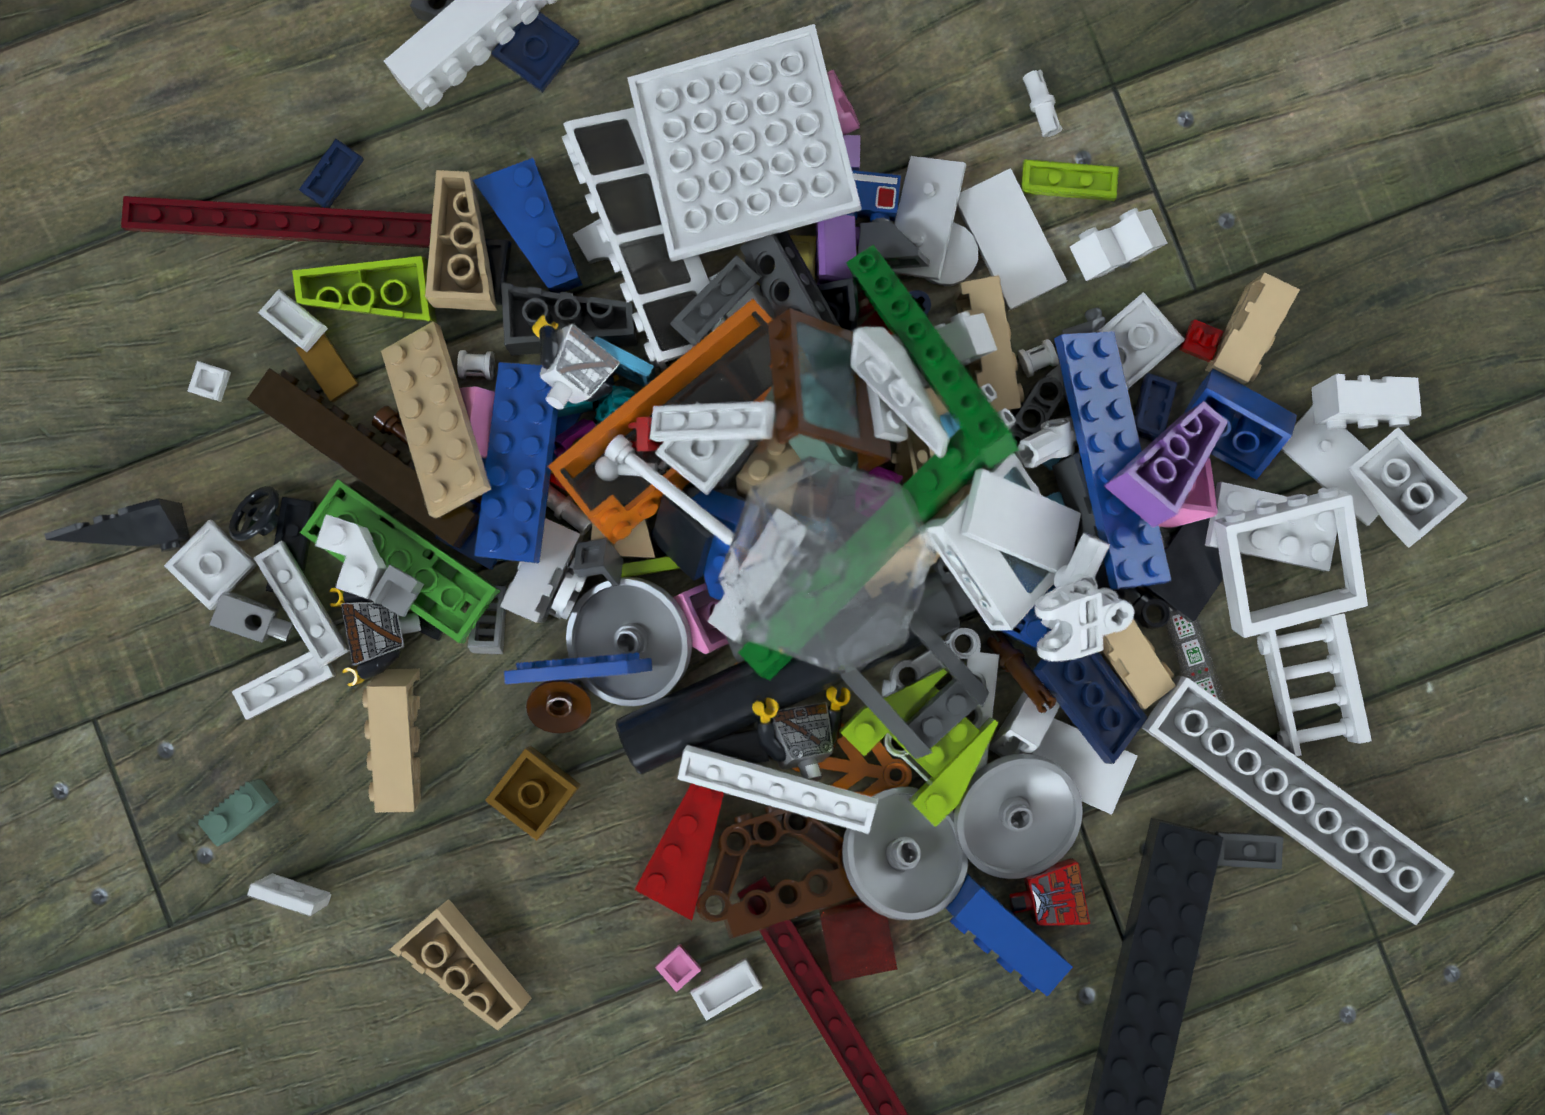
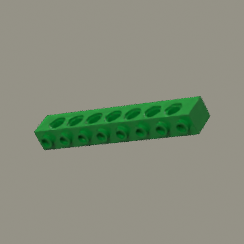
M874 244L847 261L846 264L853 278H856V284L891 333L901 340L911 361L986 466L990 469L1018 451L1009 428Z

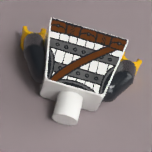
M542 315L532 326V330L540 338V357L543 366L540 377L552 387L546 397V401L556 409H563L568 400L574 404L582 401L594 402L610 395L614 382L619 379L617 374L614 376L611 374L620 362L573 323L556 332L555 330L559 326L558 323L552 322L548 324L545 316Z

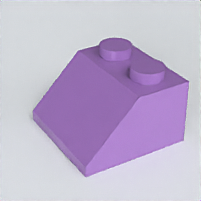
M842 215L816 222L817 285L853 278L846 262L856 256V246H859L860 227H855L854 216Z

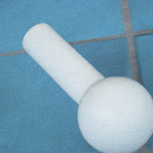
M607 456L599 458L595 465V472L603 481H613L619 475L641 476L627 464H615ZM647 463L658 472L657 463Z

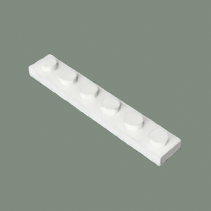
M687 745L684 749L678 779L867 834H869L878 799L690 745Z

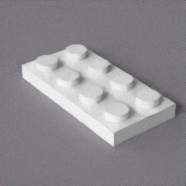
M1218 482L1215 489L1218 513L1216 516L1210 517L1205 546L1218 548L1214 525L1215 519L1223 518L1234 510H1243L1244 512L1255 510L1256 505L1265 502H1274L1276 504L1286 502L1288 497ZM1332 509L1238 533L1240 553L1314 570L1330 571L1337 535L1335 512Z

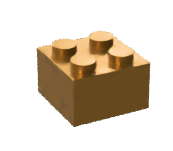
M529 746L524 749L485 801L537 841L550 827L580 788L581 784L535 748Z

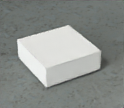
M197 361L187 391L221 402L231 372Z

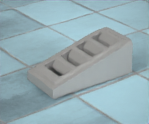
M495 586L501 590L495 596V598H498V603H490V607L486 610L497 611L496 616L482 615L475 629L473 628L470 632L468 648L472 653L503 654L506 609L500 607L507 590L506 586ZM480 624H495V629L480 628ZM479 637L494 638V641H479Z

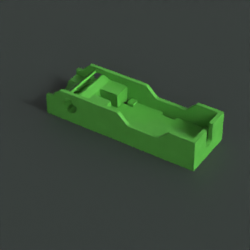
M338 479L300 532L316 544L326 514L368 528L373 538L372 541L387 568L389 565H392L425 584L410 610L458 643L464 644L466 642L467 636L473 628L475 629L482 614L490 607L489 605L501 591L487 579L432 541L382 509L361 492ZM382 516L393 523L395 528L393 529L381 521ZM324 549L344 563L346 556ZM433 551L434 556L431 560H429L428 556ZM470 603L471 605L465 613L463 610Z

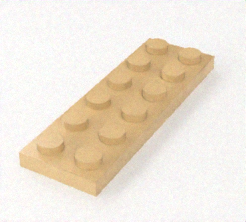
M433 321L381 350L428 513L430 516L438 518L491 490L441 327Z

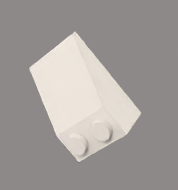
M1399 427L1348 469L1385 524L1408 548L1468 499Z

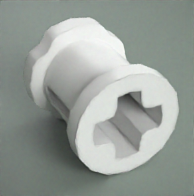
M1049 339L1042 341V345L1025 351L1021 349L1018 351L1020 365L1027 377L1033 376L1034 371L1049 365H1059L1055 348Z
M460 350L457 364L458 377L466 379L467 376H484L486 380H493L495 371L493 351H487L486 354H467L465 350Z

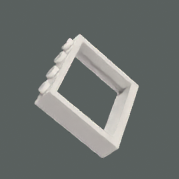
M1338 487L1331 489L1321 488L1318 490V494L1310 496L1305 494L1292 495L1287 498L1286 502L1278 504L1265 502L1256 505L1255 510L1247 512L1234 510L1231 511V514L1214 520L1231 628L1243 638L1368 606L1351 494L1340 490ZM1334 509L1345 588L1250 612L1237 534Z

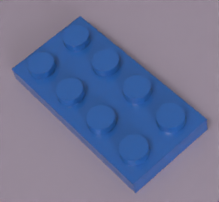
M637 652L516 663V670L504 671L505 684L623 675L653 670L652 658L640 659V653Z

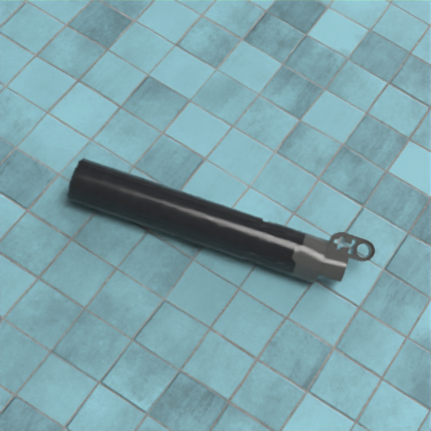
M940 556L937 562L932 565L936 572L877 598L854 611H849L830 620L771 680L761 677L744 660L618 718L615 723L616 730L632 766L635 767L637 773L643 775L682 757L687 745L701 748L757 722L760 716L756 715L752 709V705L756 701L762 702L765 710L766 698L774 699L778 704V710H782L843 682L844 680L840 677L841 672L835 646L883 602L915 610L939 636L960 628L958 617L976 608L951 571L943 567L946 564ZM907 628L862 669L860 673L919 647L923 643Z

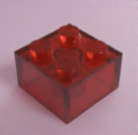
M864 902L819 911L833 982L898 969L886 916L875 912Z

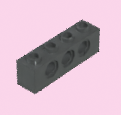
M788 231L750 240L740 247L746 258V264L760 277L758 280L760 291L769 300L774 310L775 318L791 308L839 326ZM796 323L798 348L802 355L817 356L838 339Z

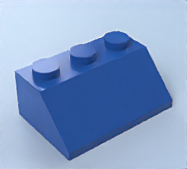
M1212 368L1198 387L1183 413L1185 414L1204 401L1228 421L1211 454L1256 480L1292 437L1297 417L1296 414Z

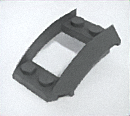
M883 602L835 646L841 672L840 677L915 759L931 754L932 751L930 749L978 705L983 707L989 691L915 610ZM909 628L954 679L905 722L863 677L860 671Z

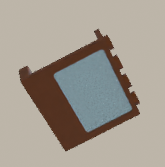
M791 308L770 321L768 324L774 404L776 405L775 425L777 443L783 445L800 434L857 452L859 469L870 471L891 460L890 441L876 438L874 434L867 384L850 367L854 332Z

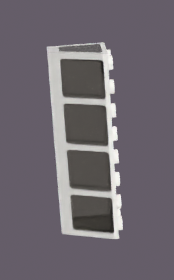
M635 108L567 121L563 123L567 134L561 136L580 184L586 182L590 193L586 194L585 198L591 213L598 212L602 223L596 226L603 243L610 241L614 252L608 254L615 273L622 271L626 281L621 283L620 286L626 301H633L637 312L633 313L632 317L638 332L645 330L649 342L643 344L649 360L654 368L660 367L661 372H663L694 347L670 323L710 283L699 255L674 262L669 258ZM724 317L702 339L725 321Z

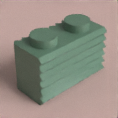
M253 779L245 782V785L240 786V789L235 790V793L230 794L228 798L220 802L219 806L214 807V810L209 811V814L199 819L198 824L218 847L230 842L279 801L262 779Z

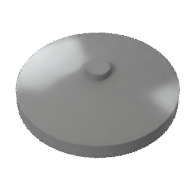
M621 577L619 586H612L607 580L588 590L578 600L569 617L566 630V645L569 658L637 652L640 653V659L652 658L653 671L579 678L591 692L605 701L621 706H642L657 701L679 684L690 663L692 636L688 620L682 608L667 591L645 579Z
M1013 754L1001 757L988 763L972 776L960 803L955 807L954 830L957 841L973 865L989 875L1005 879H1020L1039 874L1062 859L1076 840L1083 815L1081 796L1070 776L1058 764L1045 757L1034 754Z
M912 787L891 788L871 796L878 799L869 834L846 828L843 840L844 868L855 893L875 912L896 920L922 919L943 910L960 891L968 867V858L961 849L955 835L953 811L935 827L909 801L919 790Z

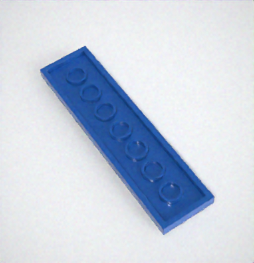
M1110 331L1061 334L1054 338L1098 537L1110 544L1104 557L1110 589H1127L1172 581L1159 525L1153 528L1104 487L1107 482L1142 452L1115 333Z

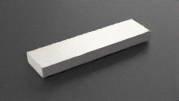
M769 401L653 406L649 439L657 442L772 438L776 405Z
M280 541L254 557V560L319 667L323 668L350 651L285 542Z

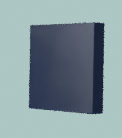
M539 11L536 19L530 24L525 25L521 21L513 28L515 32L514 37L504 45L498 43L491 55L543 93L579 46L580 41Z

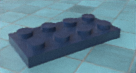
M1099 652L1064 661H1049L1042 658L1033 669L1037 677L1051 695L1056 698L1058 704L1105 764H1114L1148 719Z

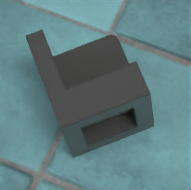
M605 538L577 543L573 567L575 574L578 577L603 574L612 586H619L623 558L609 540Z

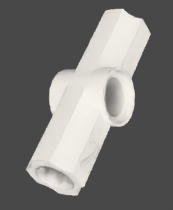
M1072 416L1046 421L1041 424L1040 431L1020 441L1016 457L1021 460L1024 467L1034 468L1051 458H1063L1075 453L1074 446L1078 445Z
M1083 533L1069 564L1059 568L1055 574L1054 586L1056 589L1085 579L1097 588L1095 576L1110 544L1093 535ZM1042 619L1041 623L1046 627L1053 629L1057 623V619Z

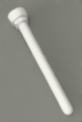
M623 435L616 436L605 450V456L615 464L621 463L622 465L627 464L725 544L732 545L736 542V535L638 457L635 454V449L631 447L632 443Z

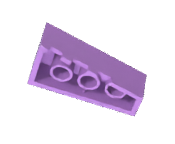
M1203 401L1181 415L1107 482L1104 487L1154 528L1178 514L1228 421Z

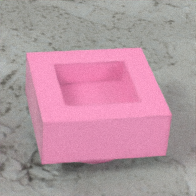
M681 944L655 966L657 971L676 992L701 971L699 964Z

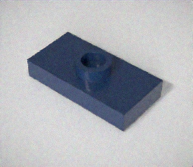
M335 139L302 184L299 191L321 207L330 208L364 161L363 157Z
M1150 373L1143 377L1134 413L1138 436L1154 441L1166 430L1177 386L1176 382Z

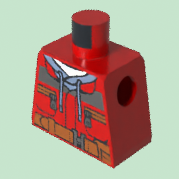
M1073 858L1060 861L1039 874L1024 878L1027 891L1009 894L1013 914L1031 911L1032 920L1036 925L1090 924L1079 864Z

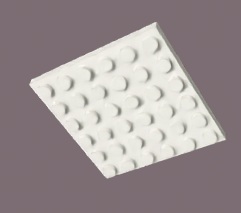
M815 24L627 77L666 246L672 262L862 210Z

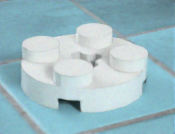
M575 557L548 613L559 619H568L587 576L578 577L573 571Z

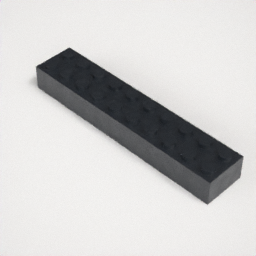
M1155 818L1150 819L1083 1115H1161L1224 838L1216 833Z

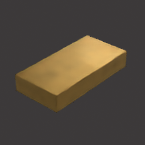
M325 333L308 352L299 346L295 348L331 402H335L359 386V383Z

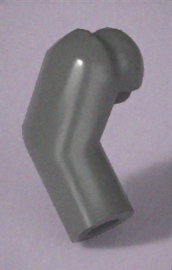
M1098 307L1087 310L1085 312L1087 322L1063 329V334L1097 332L1105 324L1102 310Z

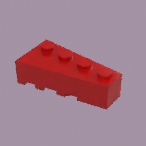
M693 783L690 784L634 889L691 921L695 912L724 792Z

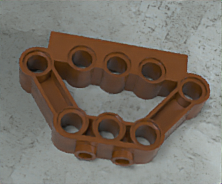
M773 806L764 808L766 814L755 818L752 812L734 818L735 824L723 830L718 837L717 847L719 851L706 891L697 900V913L706 922L713 923L724 920L729 938L732 939L857 896L848 880L842 862L844 839L817 819L801 814L798 815L803 819V828L798 831L793 830L789 825L788 819L794 812ZM760 824H768L773 829V837L770 841L762 840L759 837L758 826ZM729 834H738L742 838L743 846L740 851H733L728 847L727 837ZM786 835L797 839L833 865L834 870L829 872L823 869L809 871L804 874L800 882L791 879L782 880L774 884L771 891L767 893L761 890H752L743 895L740 902L731 905L730 897L744 854L749 850L750 846L756 845L760 848H767L777 843L781 836ZM812 876H819L824 882V889L820 894L814 893L809 886ZM782 886L790 887L794 893L793 901L790 904H784L779 899L778 893ZM710 896L718 897L722 902V910L717 915L710 914L706 909V900ZM752 896L759 897L763 902V910L759 915H754L748 910L747 903Z

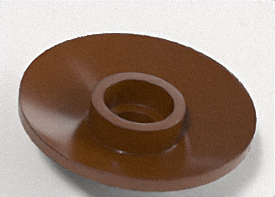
M563 679L550 680L541 683L531 691L527 699L526 710L529 719L538 728L550 733H567L580 728L588 720L591 714V699L587 691L575 682Z

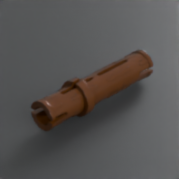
M1003 632L995 633L999 641L992 634L987 640V646L995 654H999L1001 668L1013 676L1040 713L1047 712L1043 705L1044 703L1051 710L1056 704V698L1051 695L1024 661L1025 657L1021 650L1015 649Z

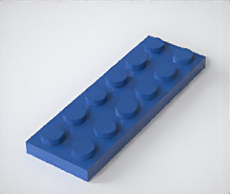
M499 362L485 468L491 490L482 494L475 556L540 563L551 474L548 465L552 463L558 409L552 407L546 401V397L552 387L540 377L542 365Z

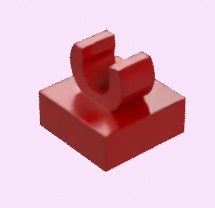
M1194 319L1189 325L1180 351L1210 362L1214 357L1224 331Z
M637 417V422L629 424L630 429H637V441H630L632 443L631 447L637 448V451L656 452L664 442H656L649 439L652 417Z

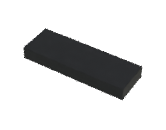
M282 496L274 545L280 541L285 542L302 572L305 573L310 539L300 532L315 512L317 502ZM267 581L266 591L274 592Z

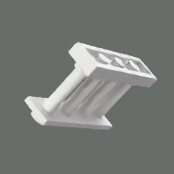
M1344 613L1321 618L1322 624H1320L1319 628L1276 636V632L1273 630L1262 633L1257 637L1258 649L1261 655L1265 656L1280 731L1277 732L1278 743L1295 756L1302 755L1300 743L1340 735L1347 737L1348 742L1358 744L1372 741ZM1323 640L1325 643L1327 642L1329 655H1327L1326 659L1283 667L1280 648ZM1324 672H1330L1334 675L1336 687L1333 688V691L1290 699L1286 680ZM1334 703L1341 707L1343 718L1340 719V722L1296 730L1293 712Z

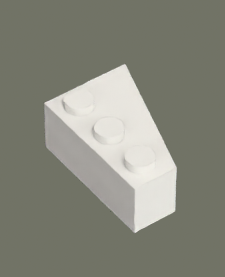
M1335 374L1311 388L1314 425H1326L1328 430L1343 429L1347 427V424H1358L1360 429L1374 428L1378 426V423H1389V427L1392 428L1405 427L1410 425L1409 421L1421 416L1418 378L1385 376L1382 379L1370 380V375H1360L1358 380H1345V374Z

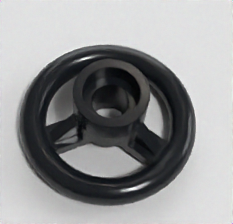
M271 486L260 487L246 496L238 505L229 523V533L234 540L245 541L258 533L265 536L276 527L279 516L275 513L279 504V494L275 488ZM269 496L260 504H255L252 506V504L261 497ZM246 513V515H245V519H246V520H245V522H244V524H243V526H242L241 531H239L240 521H241L242 517L244 516V514Z

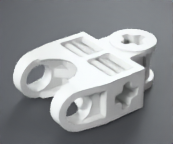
M1086 579L1059 587L1039 597L1035 602V614L1037 617L1044 620L1057 619L1055 627L1037 642V654L1049 661H1064L1102 651L1103 636L1113 632H1120L1127 628L1133 620L1134 609L1127 601L1119 600L1117 593L1112 589L1101 588L1098 590Z

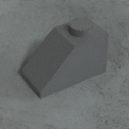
M876 218L870 223L860 224L858 254L874 244L891 269L929 267L930 260L890 220Z

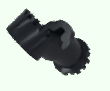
M1138 587L1113 590L1117 593L1119 600H1125L1132 605L1134 618L1141 626L1153 630L1168 623L1171 612L1166 602L1161 599H1155L1147 591H1142ZM1150 605L1158 607L1161 611V619L1158 623H1153L1147 618L1146 610Z

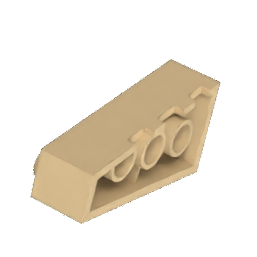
M436 170L425 297L434 308L497 311L476 185L469 172Z
M449 899L389 949L398 957L401 955L413 964L412 967L421 974L425 973L440 984L439 987L449 994L451 992L462 1000L465 1007L496 1030L502 1028L522 1011L532 999Z

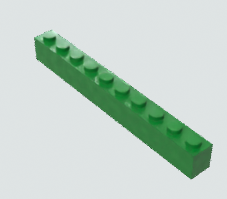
M960 428L949 439L946 454L939 458L935 453L738 651L761 677L771 680L974 476L975 470L981 469L985 465Z

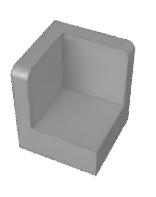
M389 565L369 599L404 617L425 584L402 570Z

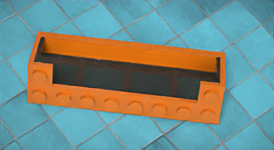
M754 299L746 303L548 465L588 519L613 544L618 540L626 538L632 532V529L644 519L653 516L660 507L661 499L664 495L642 476L619 475L613 481H603L597 476L595 472L596 462L599 458L605 456L606 448L616 436L623 435L629 441H637V429H630L629 424L637 422V417H652L653 406L695 405L696 402L699 404L764 402L773 386L768 324L772 321V318ZM798 348L800 376L808 375L814 381L816 378ZM634 448L635 454L646 463H657L658 466L663 461L655 452L637 451V448ZM668 466L664 472L658 468V473L681 491L689 483L686 478L671 466Z

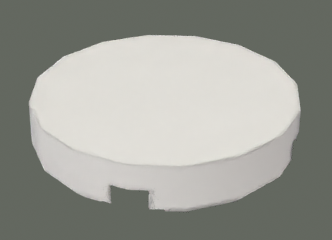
M953 222L940 280L925 278L927 281L938 285L954 286L963 282L972 274L978 261V245L974 236L966 227Z

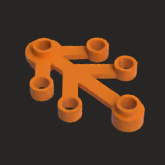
M843 735L837 739V742L850 760L828 757L823 762L818 763L821 769L847 773L830 785L847 790L865 776L879 778L864 791H854L869 797L887 789L907 787L912 779L910 766L904 760L892 759L880 741L871 750L881 765L867 763L862 754ZM799 767L792 768L793 770L800 772ZM897 768L901 770L902 775L900 779L892 780L890 778L892 769Z

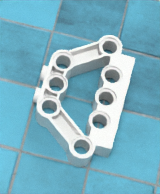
M957 628L947 635L944 642L960 659L964 658L963 663L989 691L983 707L978 705L974 708L975 719L972 724L979 729L989 717L992 718L999 654L980 652L981 643L978 634L969 628ZM961 634L969 637L971 642L969 650L965 653H960L955 648V640ZM929 650L911 660H901L892 667L889 680L883 681L882 697L904 686L899 680V672L904 667H911L915 671V680L938 668L945 669V667ZM887 733L883 737V744L886 750L893 756L901 757L927 781L931 775L903 748H894L891 744L892 737ZM989 743L974 774L987 765Z

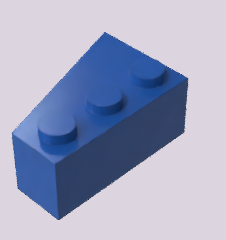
M711 490L708 495L700 491L692 500L736 535V542L732 545L725 544L714 535L703 571L709 596L721 601L730 587L733 577L740 571L749 557L751 549L760 540L761 507Z

